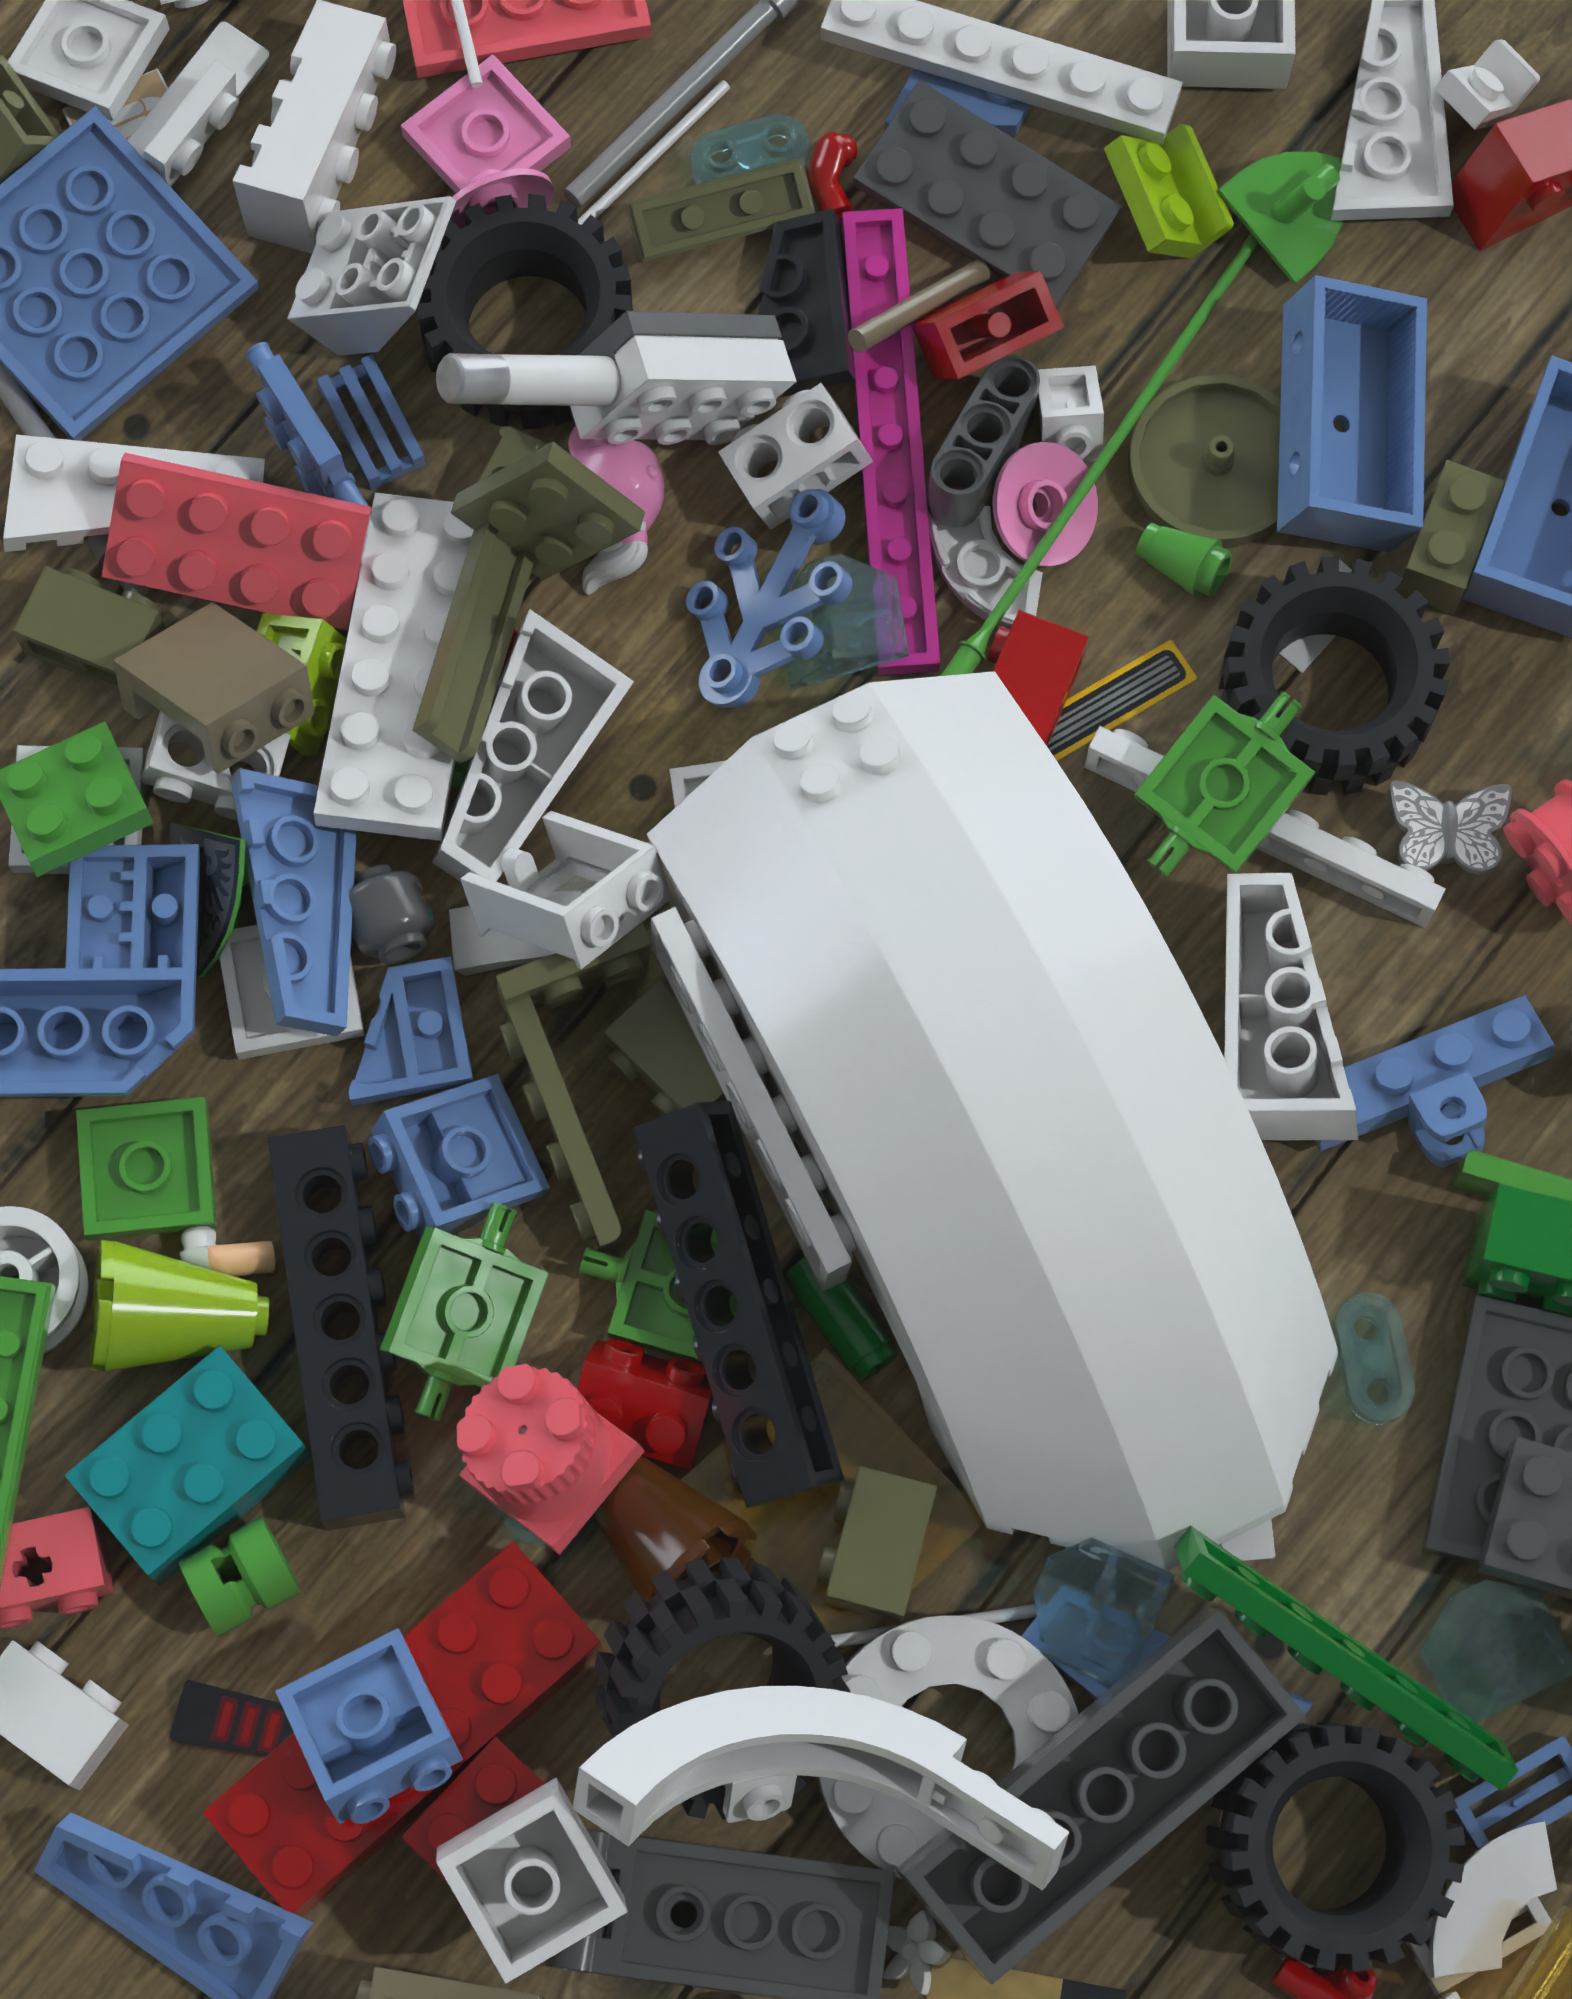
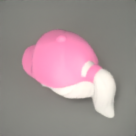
M575 426L568 441L571 455L645 511L639 532L600 551L585 567L582 577V588L585 594L590 595L606 583L632 574L644 563L648 554L647 531L657 518L663 504L664 479L656 455L644 443L633 440L628 443L614 445L610 444L607 439H580L577 426Z

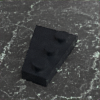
M832 208L775 222L759 287L763 296L758 315H775L782 335L780 340L784 342L797 381L778 398L794 395L802 390H811L820 383L824 387L855 381L853 348L848 341V333L851 330L840 218Z

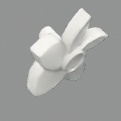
M922 1910L910 1920L907 1927L889 1926L887 1945L893 1951L898 1952V1954L889 1962L883 1975V1979L899 1980L910 1974L913 1986L923 1995H928L931 1985V1969L929 1964H943L953 1953L942 1942L933 1941L936 1937V1925L928 1910Z

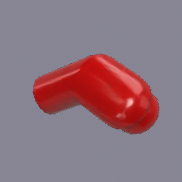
M829 132L816 141L805 173L810 192L820 211L833 208L840 220H842V212L852 211V205L838 179L843 167H849L852 163L851 159H856L858 151L855 140L848 134Z
M1286 1956L1275 1971L1271 1983L1294 1999H1372L1373 1992L1377 1987V1976L1372 1968L1366 1971L1351 1972L1339 1967L1334 1969V1971L1329 1970L1317 1974L1300 1961Z

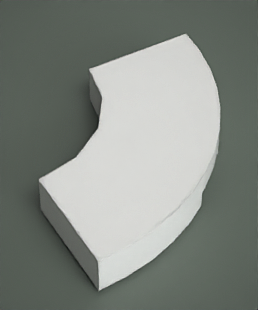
M984 506L980 515L973 523L957 528L941 525L928 512L931 552L942 578L966 607L986 621L1023 565H1020L1002 550L992 530L990 506ZM1034 571L997 627L1003 626L1011 629L1018 610L1036 616L1043 572Z
M1545 1821L1511 1830L1491 1840L1467 1859L1464 1864L1461 1883L1451 1881L1443 1896L1455 1902L1446 1918L1435 1915L1431 1930L1434 1934L1430 1937L1429 1942L1431 1978L1502 1968L1503 1939L1513 1916L1531 1899L1557 1890Z

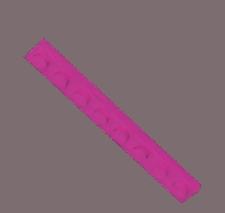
M903 208L842 212L851 330L910 297ZM909 325L864 352L859 353L853 349L858 434L860 441L874 461L863 468L861 473L877 676L939 672L940 670L913 328Z

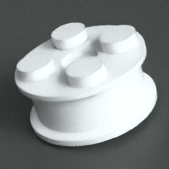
M0 1207V1276L12 1277L19 1275V1279L52 1283L56 1287L44 1353L61 1344L74 1331L84 1314L89 1295L87 1268L77 1247L63 1229L49 1217L24 1207Z

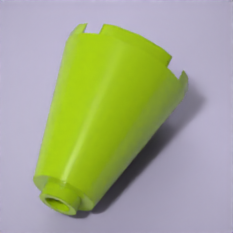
M101 1240L97 1253L92 1301L94 1315L93 1332H90V1371L108 1372L206 1356L218 1346H221L225 1352L252 1348L255 1335L266 1336L269 1318V1297L258 1296L256 1282L117 1241Z

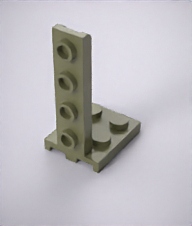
M554 442L545 445L457 493L451 510L452 515L474 531L412 731L460 764L472 758L479 748L530 573H533L543 581L624 540L641 529L645 511Z
M643 922L582 969L576 967L573 959L554 953L496 976L498 997L507 1020L509 1019V1023L499 1026L504 1043L512 1062L523 1058L526 1062L533 1082L522 1086L536 1122L548 1118L557 1141L546 1145L559 1182L569 1178L572 1179L580 1202L569 1206L583 1242L595 1238L600 1252L618 1244L621 1226L535 1009L545 1006L547 1013L558 1012L581 1002L583 998L580 992L604 983L609 991L639 980L642 977L640 969L649 965L651 942Z

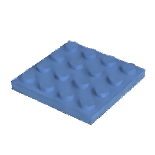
M96 106L0 184V364L70 440L81 441L259 290L258 281Z

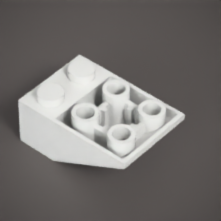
M451 196L328 212L326 219L317 231L316 245L307 269L297 283L296 297L287 319L338 356L379 352L416 311L456 200Z

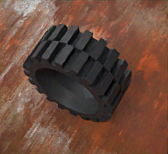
M512 194L495 197L497 212L488 215L484 214L480 203L464 210L467 226L462 230L450 220L441 241L442 250L438 249L416 308L425 356L431 373L437 371L439 363L449 353L492 354L476 341L468 328L472 311L481 297L495 285L522 276H536L553 280L570 290L580 301L585 310L583 324L575 338L564 349L554 354L579 355L623 313L633 311L628 265L623 266L622 250L615 238L612 237L604 242L603 224L591 214L582 225L578 224L577 206L561 199L556 212L548 211L545 195L528 194V208H513ZM461 404V408L476 417L483 405L487 406L490 423L502 427L507 426L510 414L521 415L523 429H540L538 415L550 412L553 413L556 426L572 420L570 406Z
M1322 557L1316 574L1310 575L1306 562L1302 561L1289 566L1283 584L1280 583L1275 575H1272L1263 582L1256 600L1249 596L1240 610L1237 623L1233 626L1219 674L1218 689H1224L1221 700L1239 714L1260 720L1278 697L1273 682L1272 663L1279 653L1291 643L1307 636L1336 635L1358 643L1378 661L1386 677L1389 696L1388 706L1374 720L1355 729L1332 731L1311 726L1295 716L1280 734L1289 752L1315 771L1311 782L1310 794L1327 796L1332 782L1340 780L1342 781L1344 795L1361 792L1368 776L1372 777L1377 786L1392 777L1398 763L1404 768L1416 755L1421 742L1424 743L1445 697L1449 680L1443 679L1450 665L1449 648L1437 649L1444 634L1442 625L1438 617L1424 623L1421 620L1428 601L1418 590L1407 599L1403 598L1398 592L1404 578L1390 570L1382 582L1368 577L1373 563L1360 559L1355 560L1351 573L1339 572V557ZM1285 706V707L1283 708V710L1279 713V715L1277 716V718H1279V717L1282 715V713H1283V712L1285 711V709L1287 708L1286 706Z
M721 1557L719 1573H711L704 1560L699 1559L685 1563L688 1578L675 1583L668 1570L652 1578L651 1580L658 1593L646 1601L635 1591L623 1603L631 1619L627 1625L611 1619L603 1635L613 1653L597 1651L594 1667L602 1684L594 1685L596 1702L604 1715L602 1719L612 1738L630 1726L660 1711V1695L664 1680L671 1668L685 1654L705 1641L730 1633L753 1635L772 1645L773 1665L766 1686H804L834 1689L850 1693V1689L841 1677L848 1674L844 1659L835 1647L836 1643L797 1587L786 1577L779 1582L771 1568L757 1562L754 1563L750 1574H748L738 1558ZM797 1775L793 1796L807 1786L801 1775ZM720 1785L682 1802L681 1804L687 1816L705 1819L709 1804H714L722 1820H725L723 1803L726 1788L724 1785Z
M1317 1722L1315 1726L1297 1724L1234 1778L1236 1781L1230 1792L1220 1790L1215 1794L1211 1807L1223 1812L1220 1827L1207 1825L1206 1844L1218 1848L1220 1861L1211 1862L1208 1865L1213 1882L1225 1885L1229 1893L1221 1898L1224 1906L1230 1915L1241 1918L1246 1922L1242 1929L1256 1941L1273 1947L1272 1950L1314 1967L1334 1971L1335 1967H1341L1351 1972L1371 1970V1960H1377L1390 1965L1405 1957L1400 1947L1401 1944L1407 1941L1422 1946L1434 1934L1424 1922L1430 1914L1446 1918L1455 1902L1441 1895V1891L1446 1879L1458 1883L1462 1881L1464 1864L1449 1861L1450 1846L1465 1845L1463 1826L1451 1824L1447 1821L1445 1813L1458 1808L1451 1790L1434 1786L1432 1781L1440 1773L1429 1760L1411 1756L1412 1746L1398 1738L1380 1735L1381 1731L1332 1722ZM1344 1777L1366 1791L1379 1809L1386 1832L1384 1862L1373 1884L1353 1902L1334 1909H1310L1293 1897L1277 1872L1273 1856L1275 1826L1286 1803L1300 1789L1320 1779Z

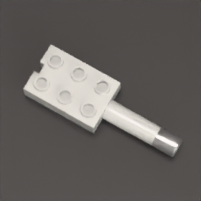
M626 311L579 355L449 353L443 357L436 372L437 389L440 396L447 403L570 406L580 439H607L610 444L614 445L628 443L635 439L657 440L662 445L675 444L683 440H706L710 445L730 442L741 428L755 417L754 415H759L772 409L776 405V399L797 381L784 342L780 340L782 335L775 315Z

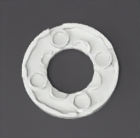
M966 1616L923 1617L892 1627L862 1646L846 1662L848 1674L841 1676L850 1689V1693L869 1696L901 1707L907 1699L931 1686L958 1684L979 1690L1000 1707L1012 1728L1015 1748V1760L1012 1770L1079 1715L1071 1692L1062 1676L1040 1650L1007 1628L989 1621ZM817 1777L826 1808L846 1840L871 1863L883 1870L895 1871V1877L900 1879L902 1878L895 1869L945 1828L906 1803L879 1791L850 1782Z

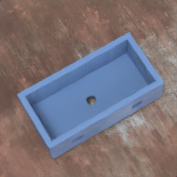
M1315 275L1283 304L1277 532L1390 553L1423 528L1427 298ZM1333 420H1339L1343 424L1344 432H1339L1335 429Z
M1551 355L1534 395L1504 479V487L1462 600L1572 638V362ZM1552 505H1564L1568 514L1565 516L1554 514Z

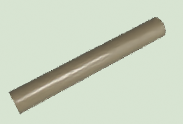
M977 259L855 327L848 333L850 346L856 352H864L984 284L990 279L988 266L982 260Z

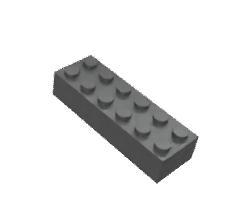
M1203 1609L997 1783V1786L1028 1806L1046 1812L1055 1823L1069 1831L1058 1871L1043 1890L947 1828L942 1829L895 1870L977 1973L990 1984H994L1307 1716L1220 1609Z

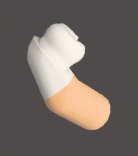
M209 1226L191 1227L184 1230L181 1235V1243L184 1247V1250L180 1252L182 1261L232 1276L274 1272L275 1252L271 1241L216 1245V1232Z

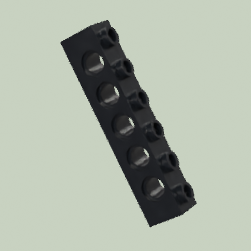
M697 1102L634 1127L639 1144L638 1160L651 1184L658 1208L656 1213L658 1228L669 1245L676 1269V1289L687 1306L695 1334L693 1340L694 1350L698 1360L705 1367L713 1395V1414L717 1424L724 1432L732 1459V1479L736 1488L743 1496L746 1508L779 1502L845 1480L732 1102ZM695 1167L699 1174V1186L697 1190L695 1189L692 1180V1175ZM713 1230L715 1231L718 1238V1249L716 1253L714 1252L711 1245V1234ZM731 1293H733L737 1302L735 1316L732 1314L729 1304ZM750 1356L754 1360L756 1366V1376L754 1380L752 1379L748 1369V1361ZM768 1420L774 1426V1444L770 1441L767 1434Z
M345 1125L268 1137L321 1522L330 1531L406 1518L403 1500L415 1498L409 1459H397L394 1435L405 1433L404 1415L400 1395L388 1396L385 1371L396 1369L395 1355L380 1350L387 1331L379 1332L376 1308L387 1306V1299L381 1267L370 1269L367 1245L378 1243L373 1207L372 1205L361 1206L357 1182L369 1181L363 1142L352 1144ZM334 1187L342 1192L340 1203L330 1212L317 1213L308 1208L310 1197L320 1188ZM342 1249L351 1254L350 1264L343 1273L336 1276H325L317 1271L318 1261L327 1251ZM348 1311L360 1317L359 1328L350 1338L335 1340L326 1335L327 1324L335 1314ZM349 1375H361L369 1380V1389L361 1401L354 1404H343L335 1399L336 1387L343 1378ZM367 1438L378 1444V1455L370 1466L363 1469H353L345 1465L344 1454L347 1447L353 1441Z

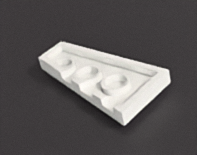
M1371 0L1339 169L1340 181L1336 185L1330 221L1450 217L1454 205L1444 98L1434 89L1442 79L1435 0Z
M16 435L3 536L4 552L26 550V543L56 540L57 546L83 544L85 536L109 534L120 462L124 453L261 483L264 480L265 459Z

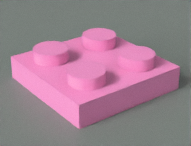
M493 54L478 65L483 82L481 87L472 88L469 75L466 74L401 124L402 136L455 193L466 187L473 176L485 170L496 169L501 172L512 169H534L542 171L571 148L570 135Z

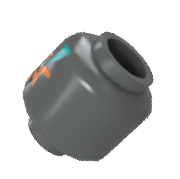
M389 865L374 866L359 873L355 877L356 886L349 893V900L353 909L351 932L358 950L366 956L379 958L380 963L383 964L401 962L423 951L427 946L426 938L433 931L435 922L417 876L407 871H392Z

